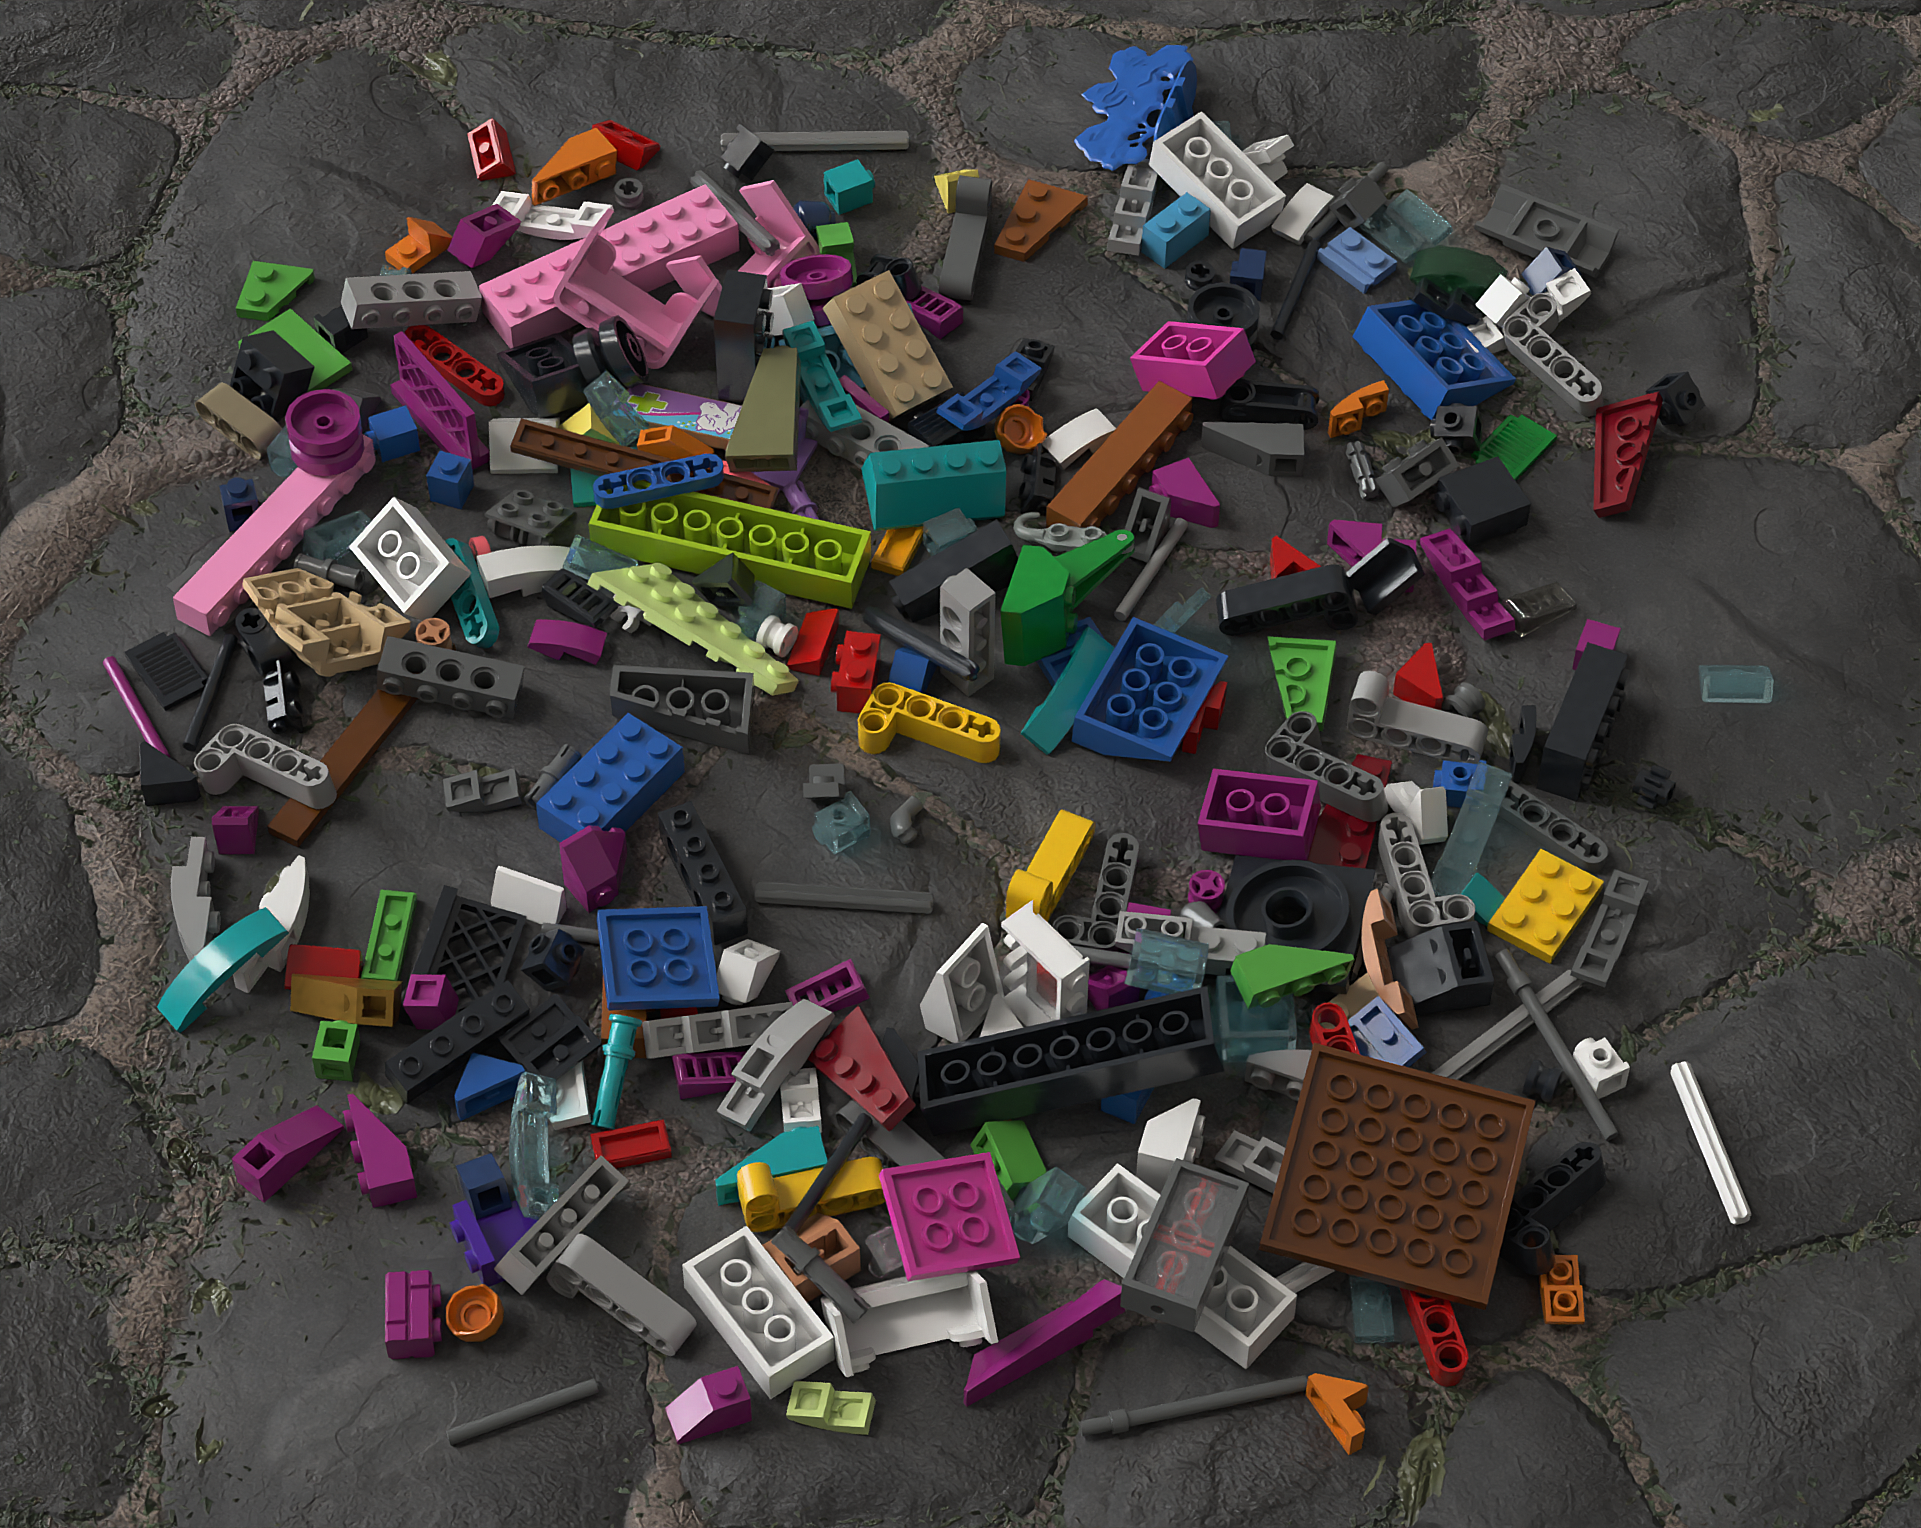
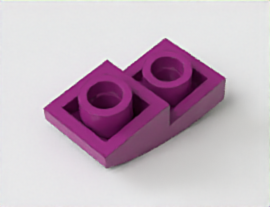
M548 619L536 620L527 648L556 660H560L563 652L596 665L601 657L607 633L573 622Z

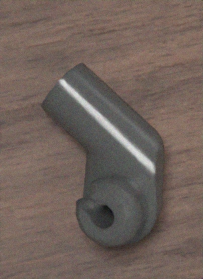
M910 796L890 818L891 832L895 838H899L902 844L910 843L917 836L916 829L911 826L912 819L923 809V805L914 796Z

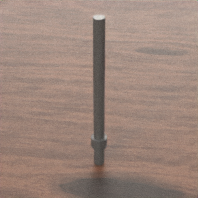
M1508 949L1500 951L1495 957L1508 977L1507 984L1515 996L1519 995L1605 1140L1609 1141L1615 1138L1619 1132L1531 988L1533 983L1526 971L1520 970Z
M1305 1375L1131 1411H1125L1124 1408L1108 1411L1107 1416L1079 1421V1431L1082 1437L1111 1431L1112 1434L1128 1432L1129 1427L1302 1392L1306 1391L1307 1378Z

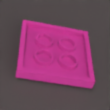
M990 1152L881 1170L879 1179L908 1282L1016 1264L1020 1259Z

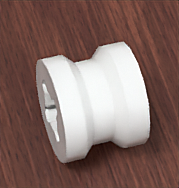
M770 615L762 623L756 642L765 649H773L775 655L785 657L795 644L798 628L791 623L785 625L781 623L779 617Z

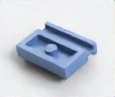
M1351 227L1331 240L1325 249L1320 248L1317 254V260L1363 294L1367 292L1371 285H1377L1396 271L1397 266L1395 259Z

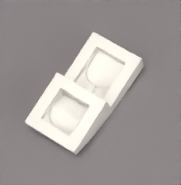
M1308 183L1305 184L1277 217L1271 227L1273 233L1300 246L1304 241V236L1311 230L1314 223L1317 224L1325 216L1335 197Z
M1096 408L1060 427L1049 435L1042 445L1049 454L1053 455L1060 466L1065 469L1087 449L1092 453L1096 452L1116 428Z
M816 1068L800 1069L796 1077L788 1073L780 1085L784 1132H789L796 1127L809 1128L819 1126L820 1133H822Z

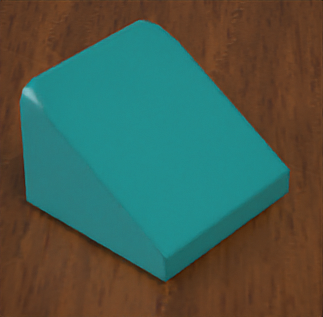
M1479 873L1474 875L1461 893L1469 897L1475 904L1474 920L1487 927L1488 922L1505 900V897Z

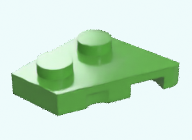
M253 261L236 306L237 317L270 321L279 313L281 307L288 305L296 298L297 289L305 282L309 285L314 282V269Z

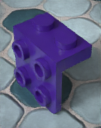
M527 1199L515 1200L511 1202L512 1207L478 1220L474 1217L467 1200L452 1205L455 1220L449 1222L453 1236L457 1243L463 1242L467 1250L464 1252V1257L472 1274L477 1272L482 1284L488 1287L505 1281L494 1268L538 1221Z

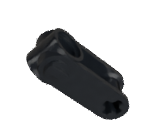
M1240 378L1222 396L1220 415L1228 423L1303 424V429L1308 430L1314 428L1318 423L1316 405L1319 402L1320 396L1317 389L1312 386L1253 381ZM1304 395H1307V401L1303 402ZM1301 414H1305L1304 420H1301Z

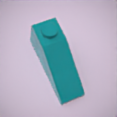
M819 1126L809 1128L796 1127L789 1132L779 1134L717 1178L715 1185L718 1206L740 1201L737 1173L748 1164L755 1162L768 1164L773 1178L824 1167L828 1161Z

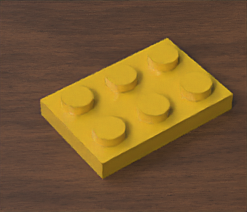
M1540 849L1488 922L1487 931L1551 964L1601 892L1604 881Z

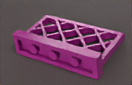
M403 331L395 334L394 342L400 380L390 385L394 397L402 406H407L414 420L441 451L471 459L472 470L489 462L490 451L477 435L475 413Z

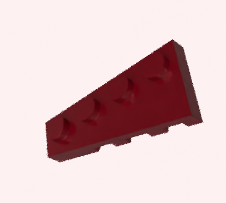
M1357 754L1351 765L1381 779L1385 788L1388 783L1392 761ZM1327 804L1318 818L1307 861L1316 864L1366 869L1378 821H1363Z
M857 1006L816 1046L807 1060L890 1132L916 1104L901 1077L893 1067L889 1055L883 1049L881 1041L872 1029L866 1014Z

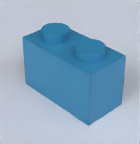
M1186 192L1143 225L1141 252L1164 269L1209 235L1210 208Z

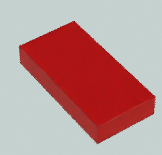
M664 1119L590 1134L595 1161L602 1155L616 1169L672 1157Z

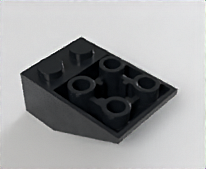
M1477 921L1442 925L1387 948L1394 982L1399 981L1412 996L1416 1015L1490 1005L1494 979Z

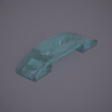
M1482 762L1478 763L1449 840L1430 880L1436 896L1461 894L1473 878L1495 825L1513 774Z
M529 1072L521 1074L514 1098L509 1135V1159L513 1189L519 1208L524 1217L539 1220L559 1199V1186L549 1184L548 1118L557 1115L556 1079Z

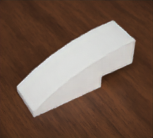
M527 546L499 550L477 556L478 569L489 598L519 589L523 597L541 592L543 584L562 568L571 571L582 579L588 577V572L577 548Z

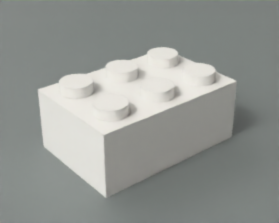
M395 497L390 500L349 546L402 612L421 621L432 618L471 575L469 569L416 507Z

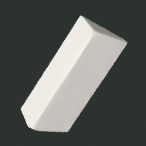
M498 866L491 896V906L525 915L527 920L543 924V922L558 924L566 911L565 892L563 887L503 866Z

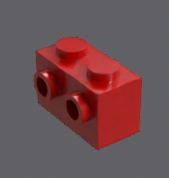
M846 631L844 644L837 645L836 665H840L839 672L833 671L831 679V692L837 693V711L861 713L873 690L876 688L881 663V634Z

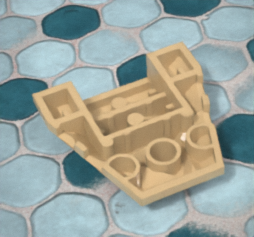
M300 568L248 577L243 580V588L278 636L304 663L321 676L331 677L336 673L350 670L358 671L363 667L377 665L380 662L387 636L401 639L410 630L411 621L392 608L381 603L373 607L365 606L360 603L362 595L352 591L349 594V598L341 593L333 592L334 583Z

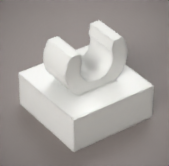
M630 605L625 607L619 606L611 614V618L618 623L628 615V620L622 628L629 633L634 632L638 628L640 621L649 626L652 624L644 619L643 610Z

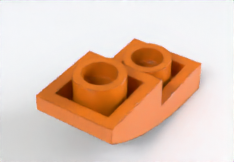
M1384 380L1359 389L1343 399L1331 410L1328 429L1330 438L1361 430L1362 418L1375 416L1386 411L1389 388Z
M1554 1255L1555 1265L1552 1270L1546 1274L1539 1275L1545 1324H1584L1583 1289L1579 1281L1578 1255Z

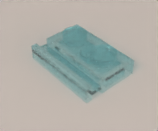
M1201 587L1183 605L1178 601L1175 602L1154 625L1175 634L1211 596Z

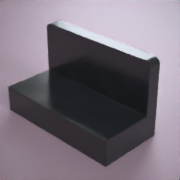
M1386 538L1349 569L1347 575L1353 589L1359 592L1367 612L1376 616L1421 579L1425 572L1413 548L1392 538Z

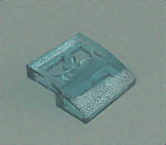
M1408 189L1389 206L1382 204L1364 223L1360 224L1364 231L1404 263L1426 253L1453 232L1452 225Z

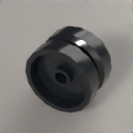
M1229 283L1209 284L1196 290L1189 299L1187 323L1244 328L1251 350L1254 352L1257 343L1260 306L1256 297L1243 287Z
M619 315L600 322L599 331L591 327L573 336L574 353L582 374L593 392L603 401L622 393L623 384L628 388H633L648 381L649 371L643 350L631 327Z

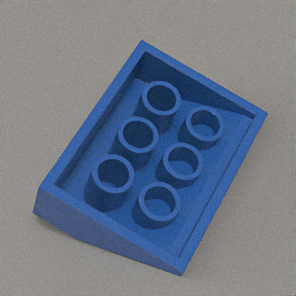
M1412 300L1368 306L1352 336L1360 344L1363 351L1376 361L1382 371L1393 379L1402 392L1410 397L1421 409L1423 415L1430 420L1436 418L1438 406H1449L1453 403L1475 406L1513 385L1516 380L1463 323L1443 318L1426 310ZM1466 340H1468L1479 352L1476 353Z
M1133 617L1074 717L1072 742L1103 755L1171 762L1224 668L1228 656Z

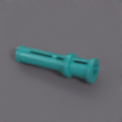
M610 1014L609 1020L612 1022L608 1043L603 1045L602 1049L604 1051L603 1055L606 1056L605 1066L591 1122L592 1126L611 1130L615 1129L616 1115L628 1062L635 1058L636 1051L633 1050L636 1031L642 1025V1020L618 1014Z

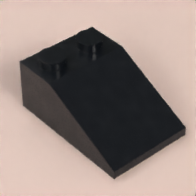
M557 333L497 353L499 362L526 406L540 419L557 417L561 411L570 408H583L591 401L599 399L582 374L573 345Z

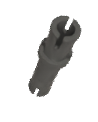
M786 1225L783 1228L784 1230H781L772 1239L771 1243L789 1258L795 1265L794 1270L798 1274L803 1273L855 1324L870 1309L871 1305L860 1297L819 1256L821 1252L816 1247L811 1248L789 1225Z

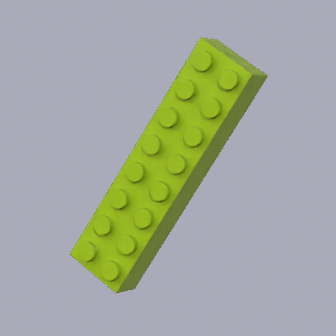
M643 480L633 484L637 489H646L651 485L650 482ZM623 485L625 492L627 491V485ZM611 489L605 490L607 494H612ZM697 492L684 493L614 509H605L596 505L589 521L591 550L652 564L661 563L670 568L696 574L703 573L733 552L755 575L754 587L851 609L871 560V531Z

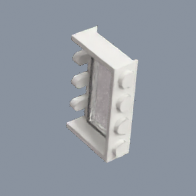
M1032 900L1001 922V927L1008 933L1004 943L1013 950L1003 960V963L1012 971L1003 980V984L1012 992L1003 999L1023 1027L1087 1013L1090 959L1088 957L1083 959V956L1039 914L1035 915L1033 913Z

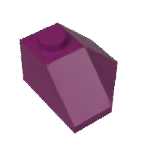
M589 825L559 843L564 885L588 913L599 906L602 907L609 904L619 894L627 858L625 832L621 828L613 827L610 831H602L599 826Z

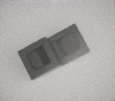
M515 768L481 777L478 771L474 770L443 779L446 808L449 812H481L523 804L520 778Z

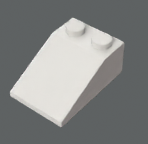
M981 923L937 971L920 1004L925 1028L953 1043L965 1041L987 1016L994 995L1000 993L1004 998L988 925Z

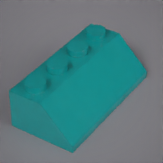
M1000 440L869 453L861 468L874 531L995 519L1005 516L1006 467Z

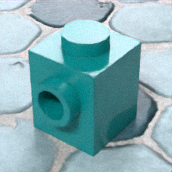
M858 159L824 172V195L838 215L873 202L874 176L870 170H865Z

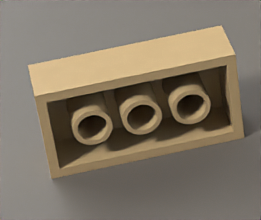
M889 270L833 297L823 307L870 396L889 411V423L941 397L953 387Z

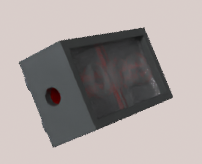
M1176 1158L1123 1280L1120 1307L1194 1332L1246 1209L1249 1183Z

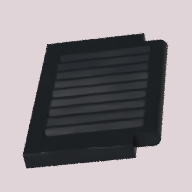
M162 632L124 652L127 660L165 711L203 692V685L207 683L209 676L177 633L166 636Z

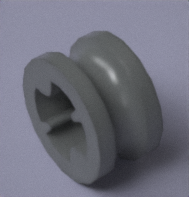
M624 178L616 183L614 188L615 201L619 207L635 209L642 205L644 201L643 185L639 180Z

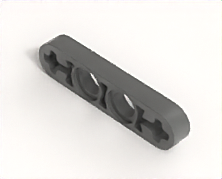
M1500 780L1492 784L1489 790L1488 806L1496 815L1570 864L1587 873H1596L1604 868L1608 848L1601 839L1516 783L1509 780ZM1506 795H1508V796L1511 797L1510 799H1508V798H1505V799H1503V800L1498 799V796L1501 797V798L1505 797ZM1530 811L1537 812L1543 819L1539 822H1530L1524 818V814ZM1559 830L1565 831L1571 835V839L1565 842L1558 841L1553 837L1552 833ZM1592 852L1597 854V857L1594 855L1590 856V858L1585 857V854L1590 855Z

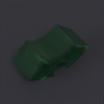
M1437 245L1418 252L1410 280L1417 286L1425 276L1450 295L1459 286L1479 301L1501 274L1506 277L1508 271L1489 255H1483L1465 248Z

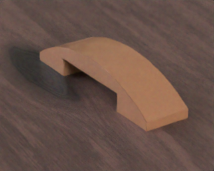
M1378 889L1370 891L1362 921V950L1366 969L1373 986L1382 1000L1405 1025L1413 1030L1419 1027L1412 996L1399 981L1394 982L1385 939L1398 935L1392 906Z

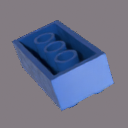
M627 713L536 803L539 829L559 842L564 841L589 825L599 826L602 831H610L613 827L621 828L626 832L685 772L683 747L630 713Z

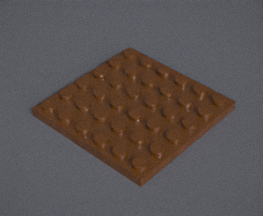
M1314 1043L1259 1250L1486 1310L1535 1100Z

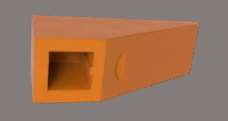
M597 128L569 138L532 179V204L536 206L616 174L617 150Z

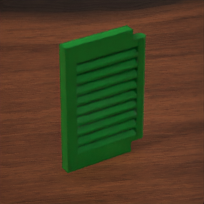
M1510 414L1481 443L1480 451H1474L1471 457L1476 460L1475 464L1498 456L1514 480L1517 481L1555 442L1557 435L1522 414L1518 418Z

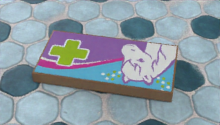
M640 384L626 390L611 414V425L636 431L674 425L710 447L726 450L742 405Z

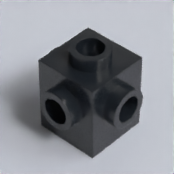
M1688 371L1666 374L1645 391L1646 394L1659 391L1662 396L1663 403L1658 416L1662 425L1677 424L1678 426H1684L1692 422L1696 418L1695 414L1706 406L1700 396L1699 388L1693 382Z
M1460 403L1438 406L1436 418H1433L1430 424L1431 438L1437 440L1442 437L1452 454H1460L1462 451H1480L1484 421L1477 406H1466Z
M560 928L540 933L530 942L528 947L530 952L521 971L545 991L568 985L580 969L579 962L585 949L574 941L572 935Z

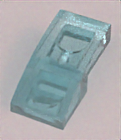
M608 371L584 389L583 392L592 409L620 445L628 446L639 437L640 430H645L649 427L650 424L627 402L630 393Z

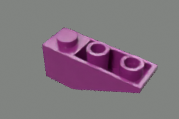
M353 1093L348 1094L350 1109L344 1110L343 1114L347 1132L355 1131L357 1140L351 1141L350 1145L354 1163L362 1162L364 1172L357 1173L362 1195L370 1194L373 1208L417 1198L406 1146Z
M316 1105L259 1133L232 1158L237 1182L265 1203L344 1129V1125Z

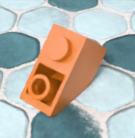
M674 425L640 430L637 443L638 450L674 460L701 454L715 455L713 448Z

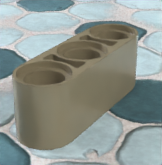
M221 382L195 402L197 412L206 423L256 460H260L285 440L286 436L283 429L272 417L226 383Z

